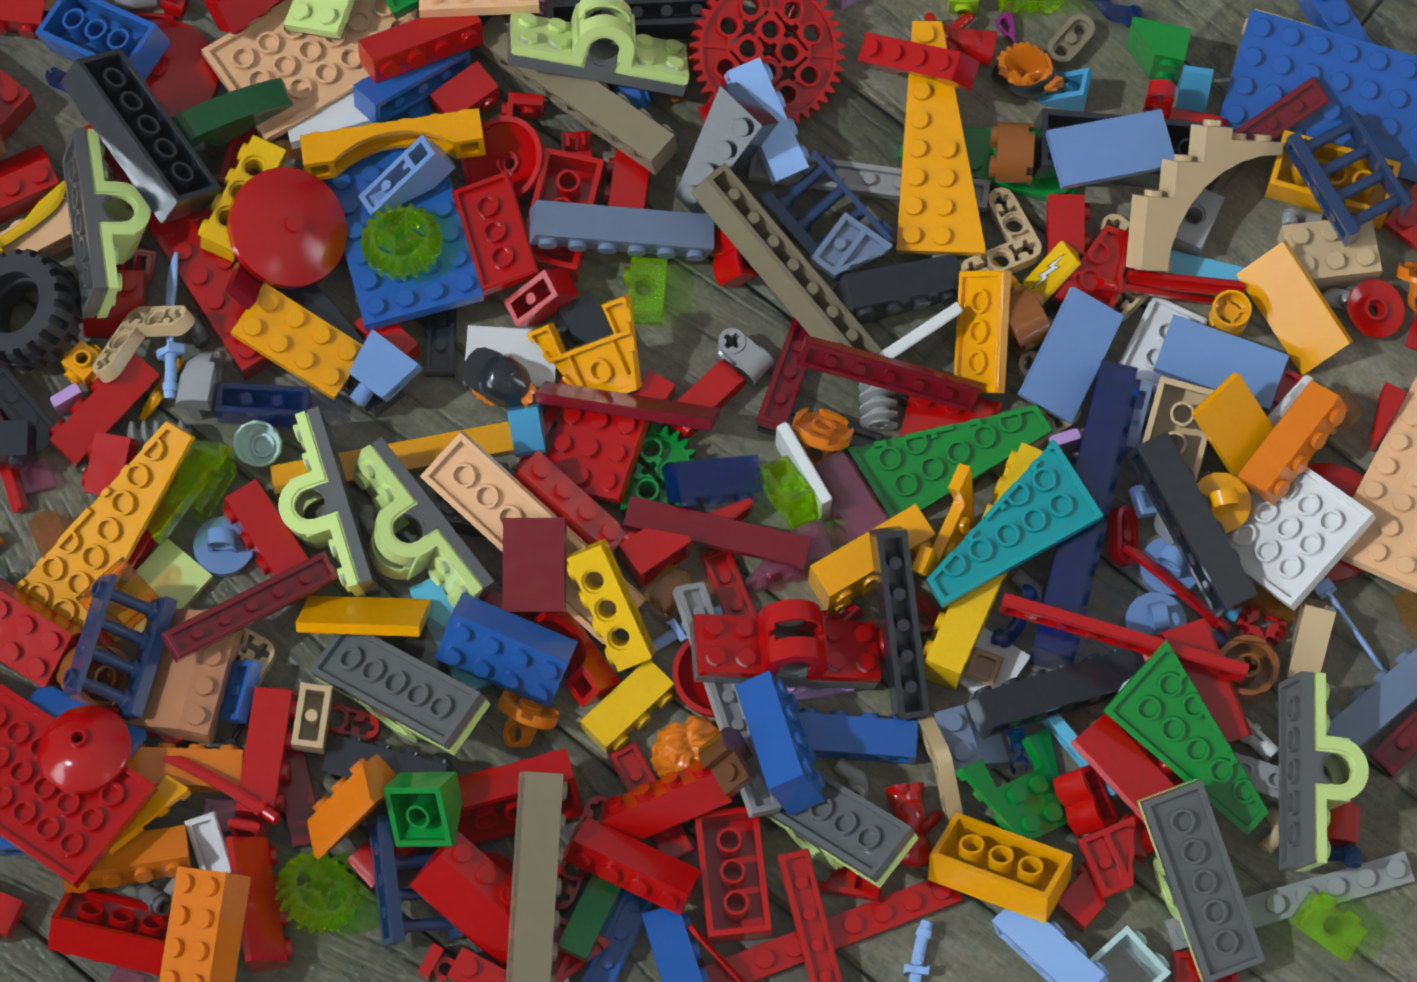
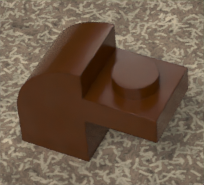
M725 727L699 748L698 754L703 768L711 770L725 796H734L755 779L746 763L753 754L739 730Z

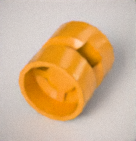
M1237 290L1221 292L1216 296L1207 318V326L1240 337L1252 313V305L1249 298Z

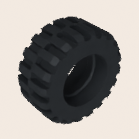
M20 249L11 250L8 252V255L5 253L0 254V363L8 368L20 371L47 367V362L53 364L61 358L60 354L63 351H69L73 346L71 344L73 338H78L81 331L78 327L80 322H84V318H82L78 280L74 278V274L69 269L43 253H38L31 249L23 251ZM37 288L39 299L33 317L24 327L11 332V314L16 303L24 294Z

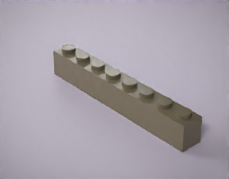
M493 15L482 27L483 44L476 46L479 53L538 94H544V98L654 175L679 150L675 138L676 134L668 125H659L646 110L642 108L636 109L623 94L613 93L604 82L508 65L507 29L511 17L504 18L501 15Z
M725 162L690 192L810 336L875 354L881 351V348Z
M519 772L506 982H555V975H551L552 962H555L557 958V943L553 942L554 929H558L559 910H555L556 897H559L561 894V878L557 877L558 865H561L563 861V846L559 845L560 832H564L566 821L565 814L561 813L562 800H566L568 789L567 781H563L564 774Z

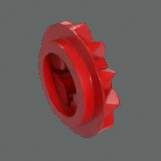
M1258 600L1257 602L1247 604L1238 616L1237 630L1239 635L1258 636L1268 642L1271 648L1278 645L1286 634L1287 621L1283 615V610H1279L1274 606L1273 602L1267 603ZM1260 614L1264 617L1265 622L1274 623L1267 626L1264 636L1261 628L1253 625V623L1258 622Z

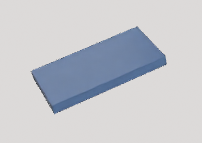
M1162 109L1051 129L1045 133L1061 190L1161 171L1162 159L1174 160V150Z
M1070 287L1017 395L1067 424H1071L1124 315L1076 287Z
M1174 314L1153 371L1182 382L1213 390L1221 385L1233 372L1238 373L1245 381L1262 410L1269 412L1289 355Z

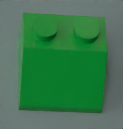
M1133 16L1125 46L1148 79H1165L1178 85L1185 62L1191 28Z
M400 772L383 787L396 847H445L455 844L462 807V796L456 772Z

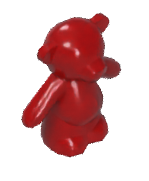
M931 12L926 13L924 16V21H940ZM972 12L963 14L949 27L943 23L948 49L960 51L979 61L982 67L989 68L995 49L997 32L964 29L975 18Z
M924 782L896 784L885 789L892 815L911 826L918 837V840L898 866L905 865L910 868H920L929 863V855L933 849L925 834L941 820L942 812L939 809L934 810L925 818V809L922 805L923 792L925 790Z

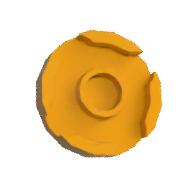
M1215 472L1204 476L1197 483L1201 493L1208 498L1210 509L1216 520L1223 525L1225 534L1236 531L1247 520L1251 511V496L1247 486L1238 477L1229 473Z

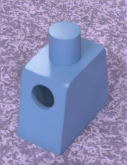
M372 329L349 370V374L360 382L349 397L363 408L374 394L388 402L417 376L423 368Z

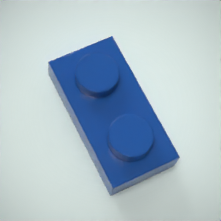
M255 660L233 662L218 718L219 721L226 724L247 723L251 713L254 688L257 687L260 680L259 674L262 663Z

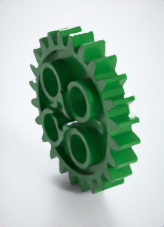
M652 424L650 431H647L639 457L650 472L655 471L658 481L669 490L668 492H663L649 473L645 475L642 464L637 461L635 465L636 472L631 477L625 498L620 507L622 515L626 514L630 496L643 498L641 493L646 489H654L656 493L651 498L643 499L682 508V500L692 501L688 491L694 492L698 490L697 484L692 481L700 480L699 472L694 471L700 465L698 460H692L696 456L695 449H688L689 440L684 439L679 442L680 433L678 431L669 436L668 426H665L661 432H658L656 424ZM650 448H658L660 450L658 455L654 457H647L645 455V452ZM669 470L679 471V475L674 479L664 477L665 473ZM611 502L613 507L620 505L619 503Z

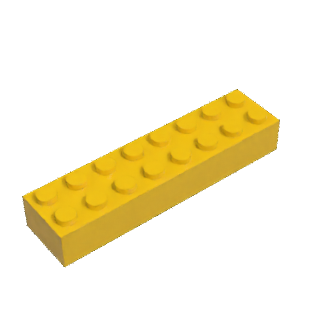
M1022 442L1018 452L1011 451L1003 476H1000L994 489L991 504L988 503L983 516L993 506L992 504H995L1009 487L1023 475L1029 465L1043 453L1042 450ZM1008 572L944 607L943 611L946 614L940 611L931 636L934 641L928 639L923 649L927 680L956 692Z

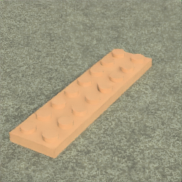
M463 430L420 476L501 552H503V518H557L551 510ZM568 526L566 563H568L567 558L572 552L588 546ZM566 568V611L604 645L605 642L602 636L598 637L593 629L592 620L594 618L590 609H585L580 600L579 592L581 589L577 580L573 581L570 578ZM589 573L590 580L593 583L603 584L604 580L600 573ZM625 579L635 604L639 608L646 598ZM602 601V606L607 612H616V605L612 601Z

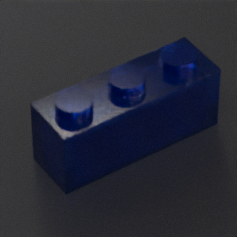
M217 382L215 414L219 423L245 424L253 420H260L272 426L293 427V425L298 424L295 414L302 411L307 413V410L312 408L313 398L309 387Z
M758 454L682 461L662 467L668 504L679 503L680 508L697 506L698 501L707 500V505L725 503V498H734L735 503L749 497L753 500L752 495L763 491Z

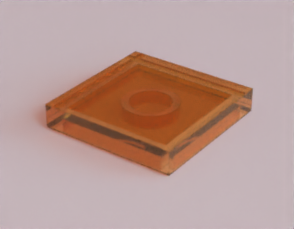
M123 556L101 575H117L114 589L148 603L153 602L154 599L161 598ZM94 582L75 597L87 612L92 600L90 592ZM109 601L104 618L134 629L145 619V615ZM108 633L115 640L116 643H118L122 639L120 637Z

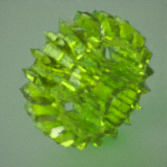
M398 202L397 208L393 209L386 205L384 213L376 210L375 219L367 218V227L362 228L360 245L361 249H363V258L368 261V265L372 270L377 269L381 277L388 273L392 281L397 275H400L401 279L405 282L409 274H412L417 279L419 270L428 273V264L436 265V256L441 255L443 236L440 233V224L438 221H435L432 213L426 214L423 206L415 210L412 202L406 208H403L400 202ZM414 228L420 231L425 237L419 236L418 233L413 232L411 229ZM378 246L385 247V250L391 251L392 254L389 255L383 252Z
M313 850L307 855L302 852L296 858L290 859L286 863V867H283L279 872V879L275 885V888L279 891L276 894L275 900L283 902L280 905L279 911H288L287 922L293 919L298 922L297 930L305 925L308 928L309 934L314 933L316 929H318L321 936L329 930L334 933L341 926H346L351 920L350 918L356 914V906L361 898L357 893L361 885L353 883L357 873L349 874L347 872L349 863L343 864V866L338 863L339 855L330 859L327 853L318 860L314 856ZM307 874L308 879L306 883L302 886H297L298 876ZM339 898L338 908L329 911L328 906L332 900Z

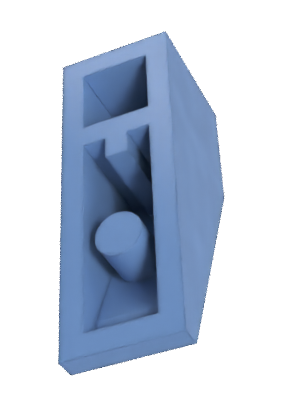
M422 134L358 197L370 215L375 218L435 188L456 167L440 146Z

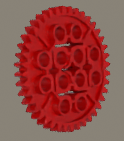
M708 0L706 2L711 10L702 8L699 13L705 20L697 19L694 22L700 30L692 31L691 36L698 39V41L690 43L689 47L697 50V53L692 54L689 60L698 61V64L691 71L701 73L695 80V83H705L706 86L703 87L700 93H711L707 101L709 104L713 103L720 85L727 84L724 76L719 74L717 70L719 62H726L733 69L759 57L762 63H767L772 70V85L781 78L783 74L782 69L785 71L791 69L802 59L804 60L803 63L792 71L793 73L790 75L791 80H782L774 87L775 91L785 88L792 93L791 102L785 103L786 107L783 110L787 119L792 118L795 125L800 123L799 114L807 120L810 118L809 108L815 113L820 110L817 101L821 104L828 102L824 93L834 94L835 90L830 84H838L840 82V79L834 73H841L844 70L840 65H837V62L843 61L845 56L838 54L837 51L843 49L845 44L836 41L843 35V32H834L833 28L840 22L829 20L834 11L823 10L827 3L826 0L819 3L816 0ZM744 1L754 3L756 6L755 15H748L744 12L742 7ZM790 4L797 9L798 15L796 19H790L785 15V5ZM762 14H765V17H763L758 23L754 25V28L751 31L752 34H744L733 44L730 43L740 33H742V30L744 29L743 23L745 25H748L750 23L752 24ZM722 20H728L733 24V34L722 32L720 28ZM763 24H771L774 27V38L764 36L762 33ZM784 26L787 29L791 27L795 29L793 37L785 38L783 35L786 32ZM806 27L815 30L817 34L815 42L805 39L803 32ZM741 43H748L752 46V57H745L741 54ZM770 46L773 51L769 56L764 57L762 55L764 48ZM788 46L793 49L795 53L793 61H787L783 58L781 54L782 47ZM803 69H808L813 73L814 81L812 84H807L801 79V71Z

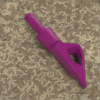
M999 0L1002 15L996 20V27L1012 44L1017 43L1015 39L1013 0ZM1001 23H1007L1009 27L1008 32L1003 29Z

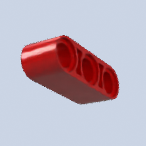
M722 359L681 396L677 402L722 409L741 391L747 379L726 359ZM669 424L675 431L680 433L683 439L690 438L699 430L697 428Z

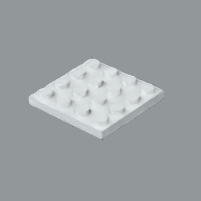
M1307 467L1304 472L1298 474L1291 483L1288 493L1280 498L1275 506L1249 491L1251 511L1247 520L1236 531L1225 534L1231 547L1238 552L1240 563L1246 574L1256 584L1294 611L1375 521L1376 517L1370 510Z

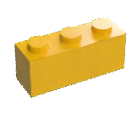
M650 659L644 661L580 721L581 729L606 754L612 749L617 751L629 740L628 734L635 728L638 730L642 729L651 720L650 714L657 707L663 709L674 698L672 693L675 691L674 683Z

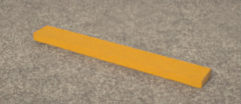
M509 421L463 430L492 457L515 453ZM462 430L389 443L388 446L409 473L426 470L434 461L435 454H441ZM362 449L338 453L348 484L356 483L353 471ZM303 460L270 466L275 497H280L289 479L310 472L306 470Z

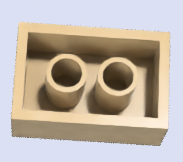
M1329 220L1282 225L1277 237L1278 244L1287 240L1319 290L1356 286L1368 279H1379L1382 273L1373 220L1360 226V234L1356 242L1347 247L1344 246Z
M1160 376L1143 442L1168 432L1171 439L1178 444L1180 455L1186 466L1193 471L1195 482H1197L1208 439L1191 412L1214 390Z

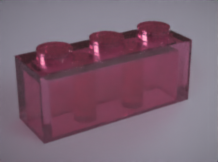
M844 450L836 451L814 466L832 496L831 512L837 520L842 518L848 528L844 532L850 541L855 540L890 519L847 452Z

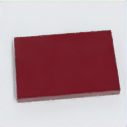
M503 518V610L508 612H566L567 518Z

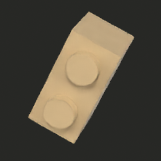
M300 683L291 740L293 750L318 754L325 753L334 695L332 686Z

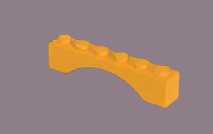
M479 108L462 109L457 112L444 114L434 113L424 117L402 118L397 121L375 122L364 126L343 127L338 130L315 131L310 134L300 135L304 170L320 180L336 178L348 167L370 155L390 149L409 148L422 134L440 146L448 156L455 159L486 155Z

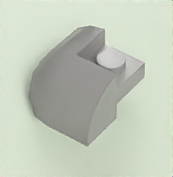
M213 351L197 354L187 361L180 375L175 407L187 408L190 418L203 419L204 410L211 411L214 392H220L225 366L220 352Z

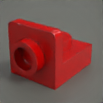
M508 92V102H502L501 116L520 115V117L525 119H535L537 116L544 117V94Z

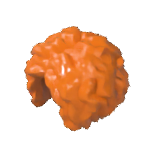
M692 715L687 718L684 725L674 722L664 727L663 730L658 731L657 742L653 743L652 746L653 757L650 759L653 764V770L657 771V775L662 778L669 772L680 771L691 766L695 761L700 760L699 748L719 732L713 719L710 720L706 716L700 718Z

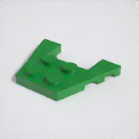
M1048 728L1021 740L1035 770L999 788H996L982 759L955 771L961 781L966 780L974 789L972 794L979 802L984 801L993 811L994 815L992 817L1002 829L1032 840L1067 823L1065 807L1056 797L1053 779L1058 777L1059 774Z

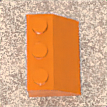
M375 754L368 761L364 757L357 761L349 769L353 775L349 779L345 776L342 777L331 788L334 794L330 798L325 795L312 807L316 812L307 820L313 854L318 860L347 838L385 800L383 787L397 774L378 754Z

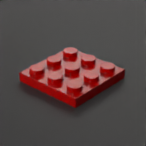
M563 407L546 457L592 499L622 504L650 421Z

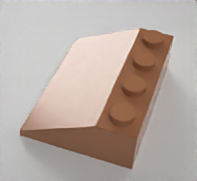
M175 609L169 629L206 610ZM244 629L177 663L164 643L142 718L129 721L123 719V721L147 732L213 745L233 662L236 661Z

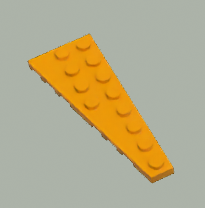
M912 21V42L948 49L942 21ZM908 74L896 251L898 254L986 256L982 224L955 87L946 86L921 76Z
M165 421L144 444L143 449L136 457L123 467L115 480L102 490L101 495L94 503L81 513L60 536L52 549L39 559L36 566L24 579L18 582L16 587L83 628L92 600L90 592L94 582L99 577L108 574L117 575V582L192 445L195 436L172 422Z

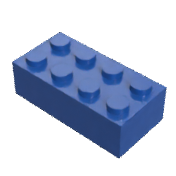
M57 0L35 32L50 51L72 61L121 48L144 81H146L171 44L157 24L103 0Z
M462 592L451 614L434 659L550 708L578 641Z
M770 670L735 685L770 793L790 816L824 802L821 789L825 788V784L820 772L814 769L813 763L817 761L810 744L806 745L804 737L808 736V732L802 719L797 717L796 711L800 710L794 694H789L783 680H777Z

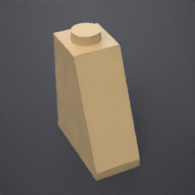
M1308 597L1301 602L1286 667L1287 677H1292L1301 671L1321 673L1336 616V610L1332 603Z

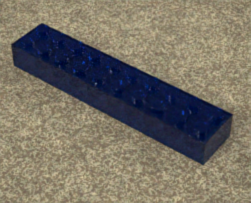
M1102 359L1074 470L1104 515L1102 519L1107 520L1114 498V493L1112 492H1114L1121 464L1117 463H1121L1128 439L1126 435L1131 425L1135 409L1134 404L1139 392L1141 379L1136 378L1138 368ZM1100 520L1056 545L1043 604L1086 616L1087 609L1082 608V605L1087 606L1094 583V580L1089 579V577H1094L1101 553L1100 550L1095 548H1101L1108 522ZM1037 624L1028 664L1056 670L1055 668L1062 663L1073 661L1074 663L1080 638L1075 637V634Z

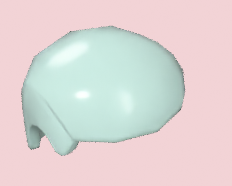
M253 420L242 424L234 434L233 448L237 457L242 462L254 467L263 468L273 464L280 456L283 440L274 426L264 421Z

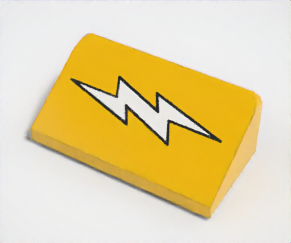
M1060 241L1024 280L1023 285L1027 286L1031 292L1038 290L1046 303L1081 265L1079 253L1066 242Z

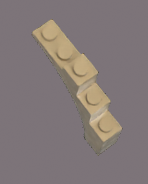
M1203 119V125L1191 124L1188 155L1174 154V160L1162 159L1159 190L1145 189L1144 195L1132 194L1126 267L1138 270L1168 271L1171 248L1178 228L1191 204L1204 188L1224 171L1243 161L1260 156L1282 155L1283 143L1272 141V135L1254 134L1253 139H1246V134L1233 133V128L1221 126L1222 120Z

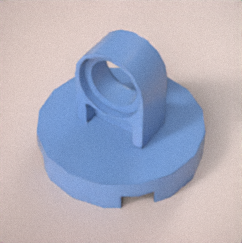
M225 516L213 517L203 523L196 532L193 542L194 555L198 563L211 575L221 578L238 575L248 564H251L255 553L252 549L246 550L238 536L241 534L236 524L230 525Z
M1160 537L1153 540L1144 549V554L1164 568L1189 590L1196 585V581L1177 547L1169 545ZM1139 564L1140 574L1143 578L1142 581L1151 592L1178 596Z
M1149 592L1137 597L1130 604L1124 619L1125 628L1152 636L1187 624L1186 614L1181 604L1172 596L1161 592Z

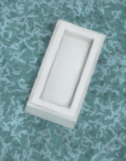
M216 811L184 821L199 869L231 873L227 845Z

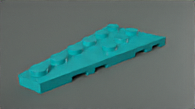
M1055 439L1049 443L1043 453L1029 465L1023 475L1009 487L974 529L970 530L964 540L953 552H950L926 579V584L941 608L948 606L1102 520L1104 515Z

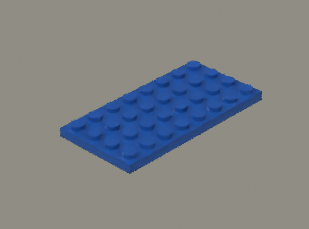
M1251 9L1219 116L1227 120V127L1236 130L1314 76L1330 99V102L1287 131L1294 133L1299 131L1302 135L1314 138L1341 124V116L1345 107L1351 105L1355 113L1358 112L1363 117L1366 124L1365 129L1382 156L1401 162L1397 177L1417 182V56ZM1349 133L1330 142L1351 149L1358 148ZM1280 135L1273 141L1280 142L1282 135Z
M427 98L385 122L431 115ZM396 148L375 153L348 167L338 177L325 179L327 186L338 198L345 214L347 240L344 252L366 331L484 301L462 221L451 192L453 187L449 174L435 188L375 218L370 215L358 196L407 148Z

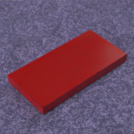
M508 171L451 191L456 209L462 221L483 297L529 281L540 273L532 246L529 244L528 232Z

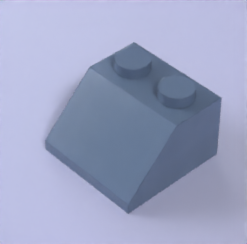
M967 704L933 713V717L949 747L955 771L980 759L983 760L987 770L1010 763L1001 734L981 739Z

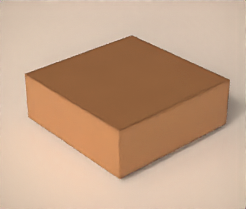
M975 647L964 678L985 686L991 685L993 688L1004 657Z

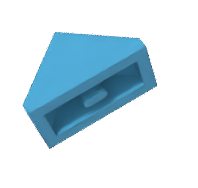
M1183 66L1177 85L1176 109L1206 113L1214 69Z
M1084 68L1057 73V75L1064 78V87L1058 88L1057 92L1049 91L1039 97L1038 103L1053 108L1083 112L1093 70Z
M533 401L531 405L524 406L521 403L510 407L507 415L515 456L533 455L537 450L541 453H546L542 404Z

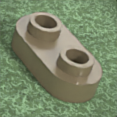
M1084 14L1073 15L1050 39L1046 53L1055 66L1064 67L1071 64L1090 43L1095 32L1093 20ZM1080 29L1084 34L1077 35L1074 31ZM1062 50L1066 55L1059 56L1056 54V51Z

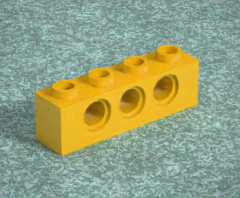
M255 135L252 136L249 144L243 143L237 156V159L240 161L236 169L230 168L224 181V185L227 186L223 194L218 193L211 206V210L214 212L209 220L206 218L203 220L198 231V235L201 236V248L232 262L235 261L236 256L229 242L227 226L222 225L220 222L227 219L233 196H235L243 184L253 177L246 171L257 169L263 172L268 169L283 167L286 160V149Z
M606 538L572 552L567 558L566 568L570 578L573 581L577 580L581 589L579 597L584 608H589L594 618L592 626L598 637L602 636L607 646L605 654L611 665L615 664L617 671L620 672L652 659L657 650ZM589 573H600L604 580L603 584L593 583L590 580ZM602 601H612L616 605V612H607L602 606ZM622 628L626 630L629 634V640L623 641L618 639L615 635V629Z

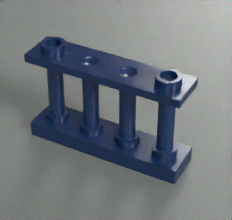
M1351 105L1345 107L1341 116V124L1310 140L1303 139L1299 131L1287 137L1284 145V150L1345 247L1356 242L1360 234L1361 225L1394 208L1404 218L1408 216L1413 205L1411 193L1406 187L1401 186L1365 129L1366 124L1360 113H1355ZM1348 133L1351 135L1358 148L1325 165L1317 162L1313 155L1315 150ZM1363 158L1366 159L1373 173L1340 190L1338 188L1334 189L1329 181L1330 175ZM1381 183L1389 198L1356 215L1349 213L1344 205L1345 200Z
M816 150L811 155L819 164L784 195L780 193L776 197L769 190L761 197L811 256L830 232L822 239L818 237L814 241L807 233L812 229L810 226L845 195L857 206L849 214L858 221L866 217L876 228L875 233L893 245L892 247L897 244L891 237L895 231L884 219L878 222L834 172L838 166L827 154L821 157ZM828 173L838 186L803 217L799 215L795 219L788 211L793 207L791 204L823 175ZM842 276L836 279H833L832 277L830 278L837 285Z
M108 574L99 577L91 588L90 595L92 600L71 667L67 669L63 677V685L65 686L62 695L69 697L81 694L82 689L117 702L120 707L118 715L129 721L142 718L164 647L161 634L169 630L178 600L165 596L148 603L114 589L117 575ZM109 601L144 614L147 619L144 631L139 632L104 618ZM100 630L135 643L138 648L135 660L131 662L95 647ZM91 659L127 673L129 680L126 689L121 691L86 677Z
M389 814L376 815L367 820L383 947L395 946L404 942L406 934L411 932L447 929L448 940H455L464 936L445 917L406 920L402 917L401 904L403 901L422 900L423 898L412 888H402L398 885L397 873L401 869L423 868L433 854L398 857L397 854H394V837Z

